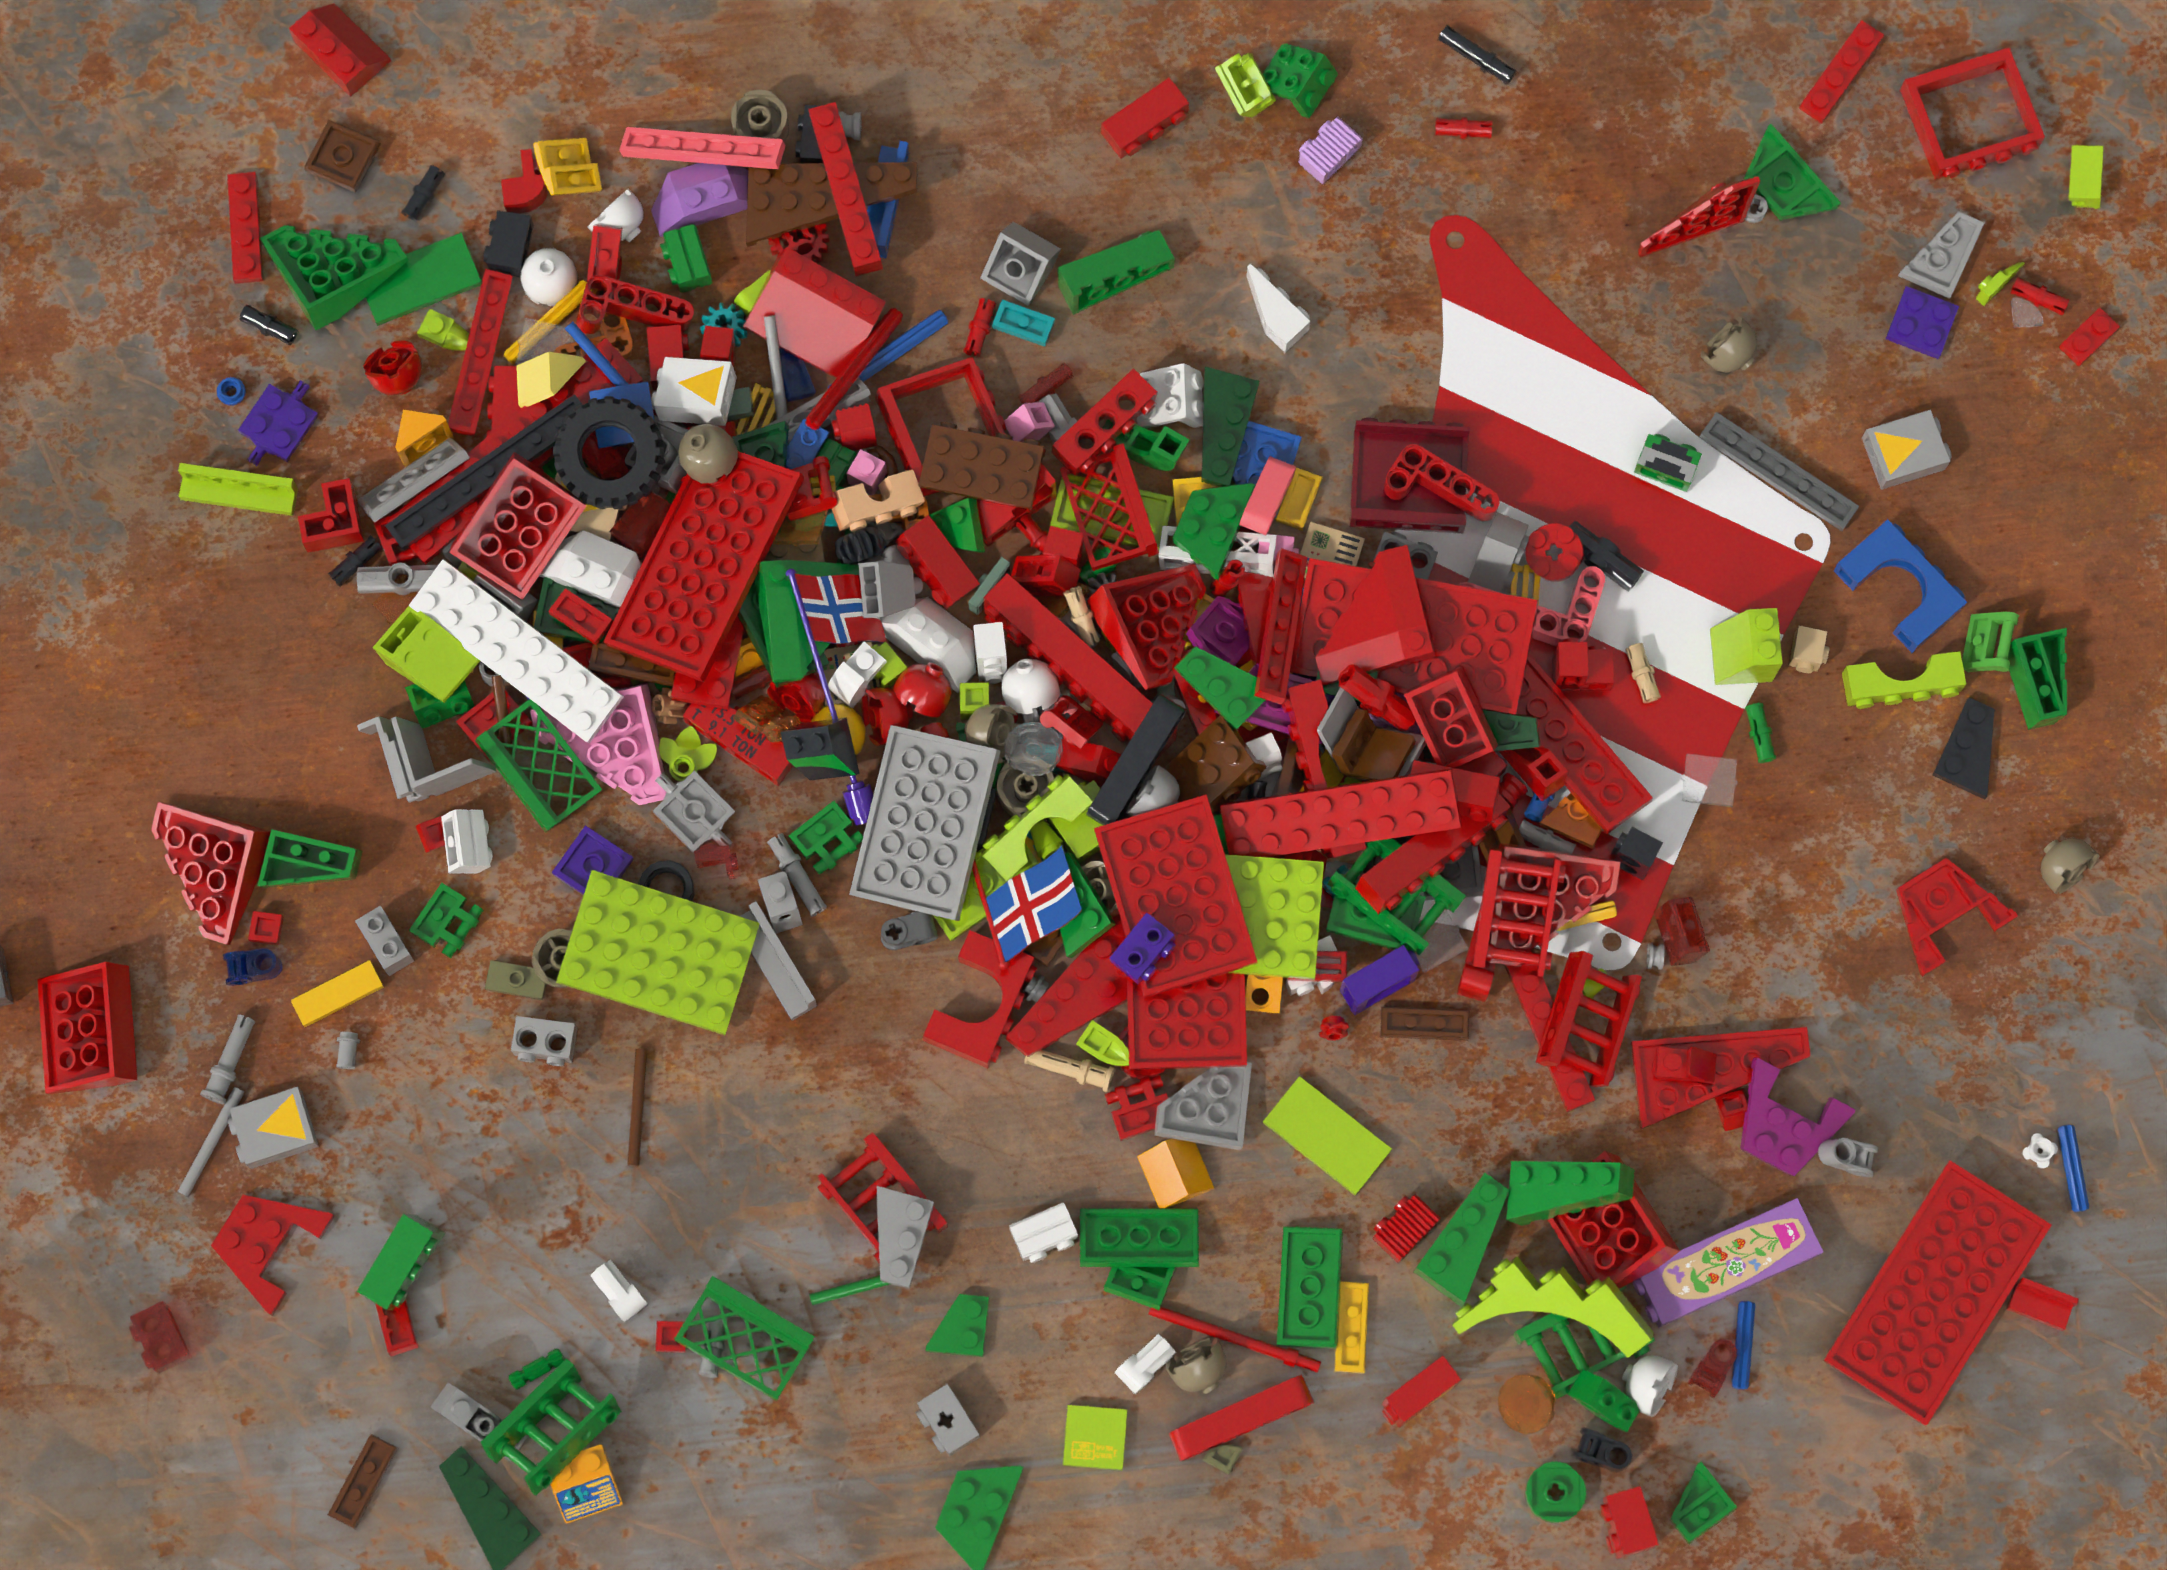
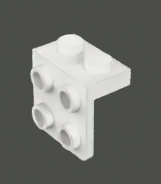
M1182 363L1139 373L1157 391L1156 406L1147 415L1142 413L1137 417V424L1146 429L1177 421L1193 428L1203 426L1204 404L1202 402V388L1204 381L1200 371Z

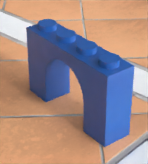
M1886 520L1839 561L1833 571L1852 591L1858 588L1876 571L1885 567L1903 568L1914 575L1922 591L1921 604L1899 623L1893 631V634L1911 653H1914L1964 608L1967 601L1963 592L1958 587L1951 586L1947 582L1943 571L1936 565L1932 566L1924 558L1923 550L1916 544L1912 545L1905 538L1902 528Z

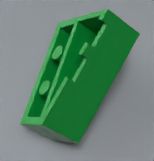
M2067 628L2021 637L2011 642L2008 656L2010 661L2009 672L2028 730L2053 725L2067 715V679H2065V663H2067L2065 637L2067 636Z

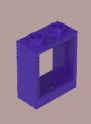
M1403 945L1343 979L1340 993L1354 1016L1413 983L1419 971L1417 967L1420 965L1419 960L1412 950L1407 951Z

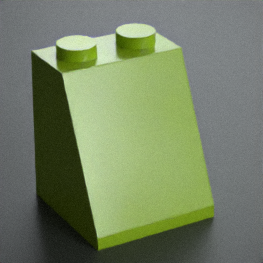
M1777 608L1746 610L1710 628L1715 685L1773 681L1783 664Z

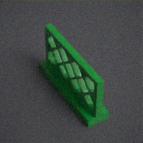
M531 699L479 735L475 740L545 833L602 791V788L541 708ZM529 707L538 716L536 727L519 725L521 713ZM517 716L516 724L508 723ZM541 721L546 726V728H540ZM502 727L515 728L513 744L501 743L494 733ZM519 729L536 731L534 747L517 745ZM539 732L551 733L555 738L554 750L537 748ZM558 743L565 752L557 751ZM506 748H512V755L509 754ZM516 749L533 751L531 768L518 766L515 762ZM536 752L553 754L551 770L534 768ZM557 755L568 756L572 760V773L555 771ZM576 767L582 773V775L575 774ZM523 771L530 772L529 779ZM534 772L550 774L548 791L539 790L532 784ZM554 775L571 777L569 794L552 791ZM574 778L587 780L593 790L585 796L572 794ZM541 794L548 795L547 802L544 800ZM551 795L568 798L567 809L558 816L550 807ZM572 798L580 799L571 806Z
M712 1276L674 1340L777 1401L806 1352H808L813 1344L815 1336ZM707 1298L719 1305L721 1315L704 1319L701 1307ZM723 1307L729 1310L730 1313L725 1314ZM699 1313L700 1320L693 1321ZM739 1316L744 1319L746 1330L730 1334L726 1318ZM722 1320L726 1335L709 1339L705 1323ZM749 1323L757 1328L750 1329ZM702 1325L705 1340L693 1343L683 1337L689 1327ZM764 1331L769 1334L772 1345L755 1349L752 1333ZM748 1335L751 1350L734 1354L731 1339ZM774 1338L781 1341L782 1343L776 1344ZM727 1340L731 1355L722 1358L713 1355L710 1343ZM707 1345L708 1351L701 1348L700 1346ZM789 1346L799 1352L793 1362L781 1364L777 1349ZM773 1350L777 1366L760 1370L757 1354ZM753 1355L756 1371L743 1373L738 1370L736 1359ZM732 1360L733 1366L728 1364L726 1361ZM789 1368L784 1376L782 1369ZM778 1370L781 1383L776 1391L764 1385L762 1374ZM758 1375L759 1382L753 1379L752 1376Z

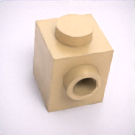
M1798 626L1794 633L1789 666L1796 667V670L1802 673H1812L1813 671H1818L1822 663L1826 664L1829 654V647L1825 646L1827 631Z

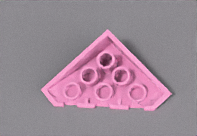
M648 683L616 690L624 698L590 743L584 741L541 708L579 760L598 773L596 776L598 779L614 789L617 786L632 795L630 799L638 805L664 800L667 792L655 782L664 772L659 752L658 731L655 715L651 709L652 699ZM530 710L533 727H536L538 716L534 710ZM541 721L540 728H546V726ZM539 732V741L545 745L548 742L555 745V738L551 733Z

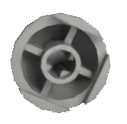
M1156 765L1145 777L1137 795H1134L1126 808V813L1133 817L1178 803L1180 788L1175 777L1161 766Z

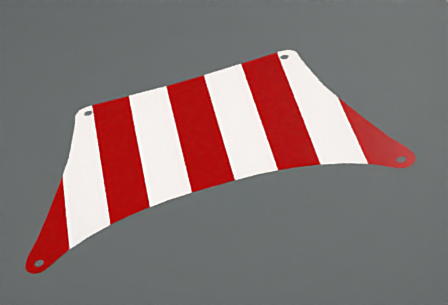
M1460 215L1444 216L1435 222L1430 230L1429 237L1443 306V353L1439 389L1432 422L1435 425L1446 426L1448 423L1463 424V427H1470L1467 475L1498 494L1500 501L1498 513L1529 525L1525 535L1530 536L1532 532L1546 524L1558 523L1569 527L1571 523L1577 521L1597 537H1604L1612 541L1619 548L1620 554L1644 570L1638 582L1629 592L1605 575V584L1588 637L1585 640L1588 647L1600 645L1605 646V649H1613L1614 684L1612 689L1561 690L1651 794L1653 800L1609 834L1602 830L1593 849L1553 832V834L1576 844L1572 854L1608 860L1615 859L1616 856L1611 854L1621 833L1628 834L1631 827L1663 842L1643 880L1619 868L1616 891L1607 898L1603 895L1591 904L1594 905L1610 900L1614 901L1617 909L1615 917L1557 931L1558 935L1548 943L1547 952L1568 958L1570 952L1585 951L1594 955L1591 962L1593 967L1604 970L1621 969L1631 962L1643 941L1707 786L1747 703L1758 683L1715 685L1710 628L1746 610L1777 608L1781 641L1825 560L1830 546V534L1819 518L1783 497L1688 429L1547 298L1519 270L1496 241L1476 222ZM1454 231L1461 233L1464 237V244L1458 249L1450 248L1446 243L1447 235ZM1648 434L1664 435L1670 439V442L1678 445H1691L1697 449V452L1702 453L1687 492L1633 473ZM1473 494L1471 502L1474 501V498L1477 497V494ZM1489 502L1481 504V507L1483 509H1485L1487 506H1490ZM1465 512L1466 526L1463 534L1395 530V532L1403 534L1407 537L1408 541L1413 543H1427L1434 548V551L1438 552L1428 580L1459 585L1460 583L1468 582L1494 518L1489 521H1480ZM1805 533L1812 537L1813 546L1809 550L1801 551L1796 548L1794 541L1798 534ZM1552 545L1551 550L1547 551V556L1557 560L1558 554L1562 553V548L1558 549L1556 545ZM1525 551L1518 564L1519 566L1528 565ZM1421 559L1412 560L1415 568L1421 569L1426 566L1425 562ZM1582 561L1574 574L1563 581L1551 582L1540 577L1538 606L1566 614L1575 582L1582 570L1587 567ZM1518 572L1516 596L1521 597L1523 573ZM1529 573L1528 598L1532 599L1534 574ZM1584 578V583L1588 587H1597L1596 581L1593 578ZM1503 587L1501 593L1509 595L1510 587L1509 589ZM1582 603L1575 604L1578 612L1581 614L1588 613L1586 605ZM1546 620L1540 621L1542 629L1545 631L1553 630L1550 622ZM1567 630L1569 638L1580 639L1577 631ZM1531 638L1529 654L1553 681L1552 657L1556 646ZM1637 643H1643L1649 664L1654 668L1655 673L1653 675L1661 698L1650 703H1643L1639 686L1636 680L1632 678V666L1625 651L1626 648ZM1388 726V729L1398 730L1397 728ZM1288 740L1277 744L1282 756L1280 761L1282 767ZM1319 750V758H1321L1323 754ZM1422 751L1421 755L1419 756L1421 760L1435 763L1434 758L1424 759V753ZM1495 751L1508 765L1506 771L1500 776V784L1502 777L1506 773H1510L1517 777L1528 789L1526 795L1520 796L1517 799V805L1511 809L1518 828H1520L1523 820H1526L1547 831L1548 829L1540 826V822H1534L1525 817L1524 812L1527 810L1533 797L1532 789L1500 752ZM1296 761L1295 768L1304 772V769H1299ZM1281 771L1260 779V781L1268 782L1265 797L1272 795ZM1344 775L1340 783H1343L1347 776ZM1249 785L1234 802L1247 800ZM1566 786L1555 792V798L1549 802L1542 820L1558 806V803L1564 797L1571 793ZM1524 840L1526 846L1539 848L1538 846ZM1478 844L1477 846L1480 870L1484 890L1487 862ZM1376 856L1375 865L1381 862L1383 858ZM1327 859L1323 879L1327 876H1333L1337 871L1336 869L1343 864L1349 869L1352 865L1338 861L1332 863L1328 862ZM1364 870L1362 871V873L1359 875L1358 878H1361V876L1364 874ZM1322 886L1321 907L1332 908L1334 899ZM1482 896L1465 897L1454 913L1450 910H1444L1435 923L1474 931ZM1434 900L1424 902L1420 921L1435 904ZM1616 933L1620 936L1622 942L1618 950L1608 951L1604 948L1602 941L1606 934Z

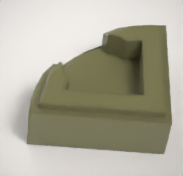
M1233 1444L1221 1445L1210 1450L1204 1456L1203 1461L1229 1475L1243 1448Z

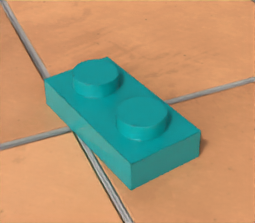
M1002 300L992 328L1045 347L1054 326L1055 318Z

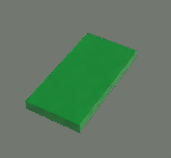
M458 233L407 253L406 256L409 261L367 295L366 299L375 322L379 326L479 287L482 281L462 233Z
M1080 1208V1267H1199L1198 1209Z
M1283 1226L1277 1330L1278 1346L1337 1348L1343 1248L1342 1228Z

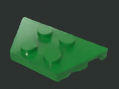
M1772 124L1768 125L1744 180L1759 176L1760 183L1756 194L1766 200L1767 206L1779 220L1839 208L1841 202L1777 129Z
M1249 483L1191 492L1174 533L1173 543L1182 551L1189 553L1191 559L1198 565L1202 564L1206 567L1214 579L1219 580L1241 527L1239 524L1255 484Z
M1022 1466L957 1471L935 1529L972 1570H984L1022 1474Z

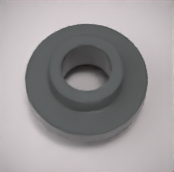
M1040 974L1037 978L1033 976L1031 981L1027 982L1023 990L1027 993L1025 996L1026 1000L1037 1002L1043 996L1049 985L1044 980L1045 977Z

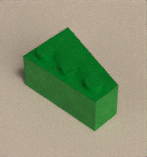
M271 829L258 886L270 888L353 880L357 877L363 851Z
M403 1214L357 1292L386 1310H394L395 1307L399 1308L408 1295L407 1289L412 1282L417 1280L424 1264L436 1249L445 1232L417 1215Z

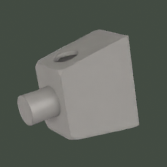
M883 561L858 563L864 618L889 616L915 606V594L921 593L923 583L919 577H913V568L910 565Z
M786 871L758 879L774 932L777 934L803 925ZM791 914V915H790L789 917H787V918L779 919L780 917H782V916H784V915Z

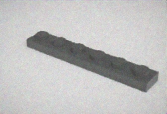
M1717 412L1699 437L1841 532L1859 508L1857 504Z

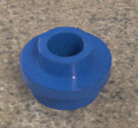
M234 377L222 380L217 387L219 400L229 406L239 404L246 394L242 381ZM230 389L237 390L233 396H228L227 392Z

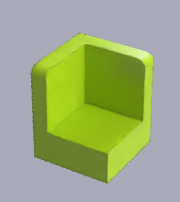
M960 683L961 720H969L976 709L989 704V683Z

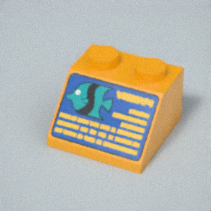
M602 1444L582 1450L551 1483L565 1524L623 1505L606 1449Z

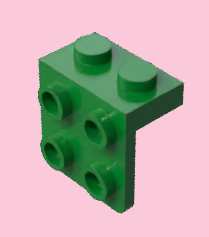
M1285 43L1279 47L1262 75L1273 95L1289 99L1301 116L1310 118L1333 84L1338 73L1325 54Z

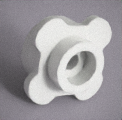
M2036 1133L2032 1135V1142L2023 1149L2022 1153L2025 1159L2033 1160L2039 1168L2043 1169L2049 1166V1159L2057 1153L2058 1147L2055 1143L2043 1138L2041 1134ZM2041 1148L2043 1153H2038V1149Z

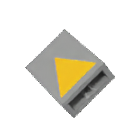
M1931 410L1866 429L1862 441L1881 490L1931 475L1947 468L1951 459V451L1948 444L1942 441L1940 422L1937 417H1933Z
M299 1087L230 1108L232 1117L228 1118L229 1128L232 1135L237 1134L240 1145L236 1146L237 1155L240 1162H245L250 1169L319 1147L305 1098Z

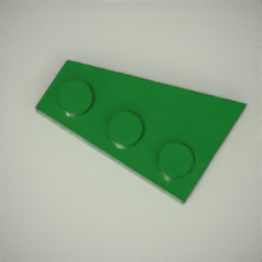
M1196 646L1174 666V669L1234 729H1238L1265 701V699L1254 696L1257 677Z

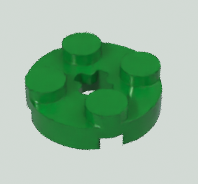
M1548 1462L1532 1472L1526 1483L1525 1498L1533 1515L1546 1522L1562 1523L1574 1517L1584 1505L1586 1486L1582 1477L1570 1465L1563 1462ZM1552 1484H1558V1489L1564 1491V1495L1559 1496L1558 1501H1554L1552 1496L1547 1494V1490L1552 1489Z

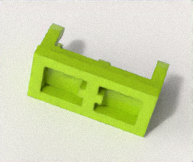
M1238 53L1215 68L1240 116L1253 118L1276 101L1251 53H1247L1242 57Z
M2072 145L2069 201H2072V206L2100 209L2104 146Z

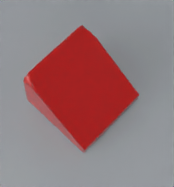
M1743 1090L1726 1093L1714 1098L1724 1130L1730 1131L1743 1127L1745 1112L1748 1109V1101Z

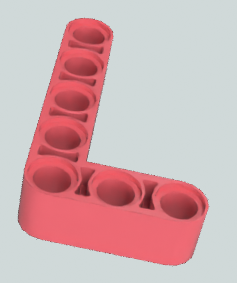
M1594 566L1586 567L1582 570L1575 582L1566 614L1538 606L1532 638L1557 647L1558 642L1569 638L1567 630L1572 629L1579 633L1580 642H1585L1605 584L1603 571ZM1584 578H1593L1596 581L1597 587H1588L1584 583ZM1469 582L1459 584V586L1497 592ZM1582 603L1586 605L1588 613L1581 614L1578 612L1575 604ZM1546 620L1550 622L1553 630L1545 631L1542 629L1540 621Z

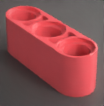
M1269 456L1239 525L1263 535L1268 534L1292 481L1296 466Z

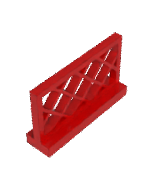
M1123 443L1113 446L1114 451L1094 458L1096 463L1089 471L1084 473L1087 476L1081 487L1069 481L1068 475L1072 473L1066 467L1059 468L1080 533H1084L1083 543L1093 571L1144 554H1148V557L1159 554ZM1111 461L1113 469L1108 478L1095 472L1100 464ZM1115 475H1116V478H1117V481H1118V482L1113 481ZM1092 477L1104 482L1098 495L1086 490ZM1110 485L1121 490L1116 503L1103 497ZM1082 494L1095 499L1089 512L1077 506ZM1123 500L1125 502L1126 507L1121 505ZM1100 502L1113 507L1107 519L1094 514ZM1118 510L1128 514L1130 517L1125 527L1111 522ZM1081 515L1086 516L1083 521H1082ZM1090 519L1103 524L1097 537L1085 530ZM1131 525L1133 526L1134 532L1129 530ZM1108 527L1121 532L1115 544L1102 539ZM1128 535L1137 539L1139 547L1127 551L1121 548L1120 545L1125 536ZM1088 539L1094 541L1092 546H1090ZM1098 544L1112 549L1107 558L1095 561L1093 553Z

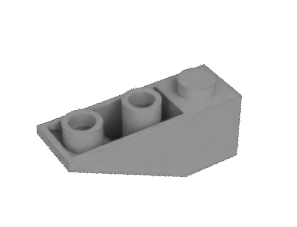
M450 1383L445 1385L431 1405L432 1409L480 1442L503 1421ZM527 1436L514 1446L517 1450H519ZM503 1457L509 1462L511 1461L508 1457Z

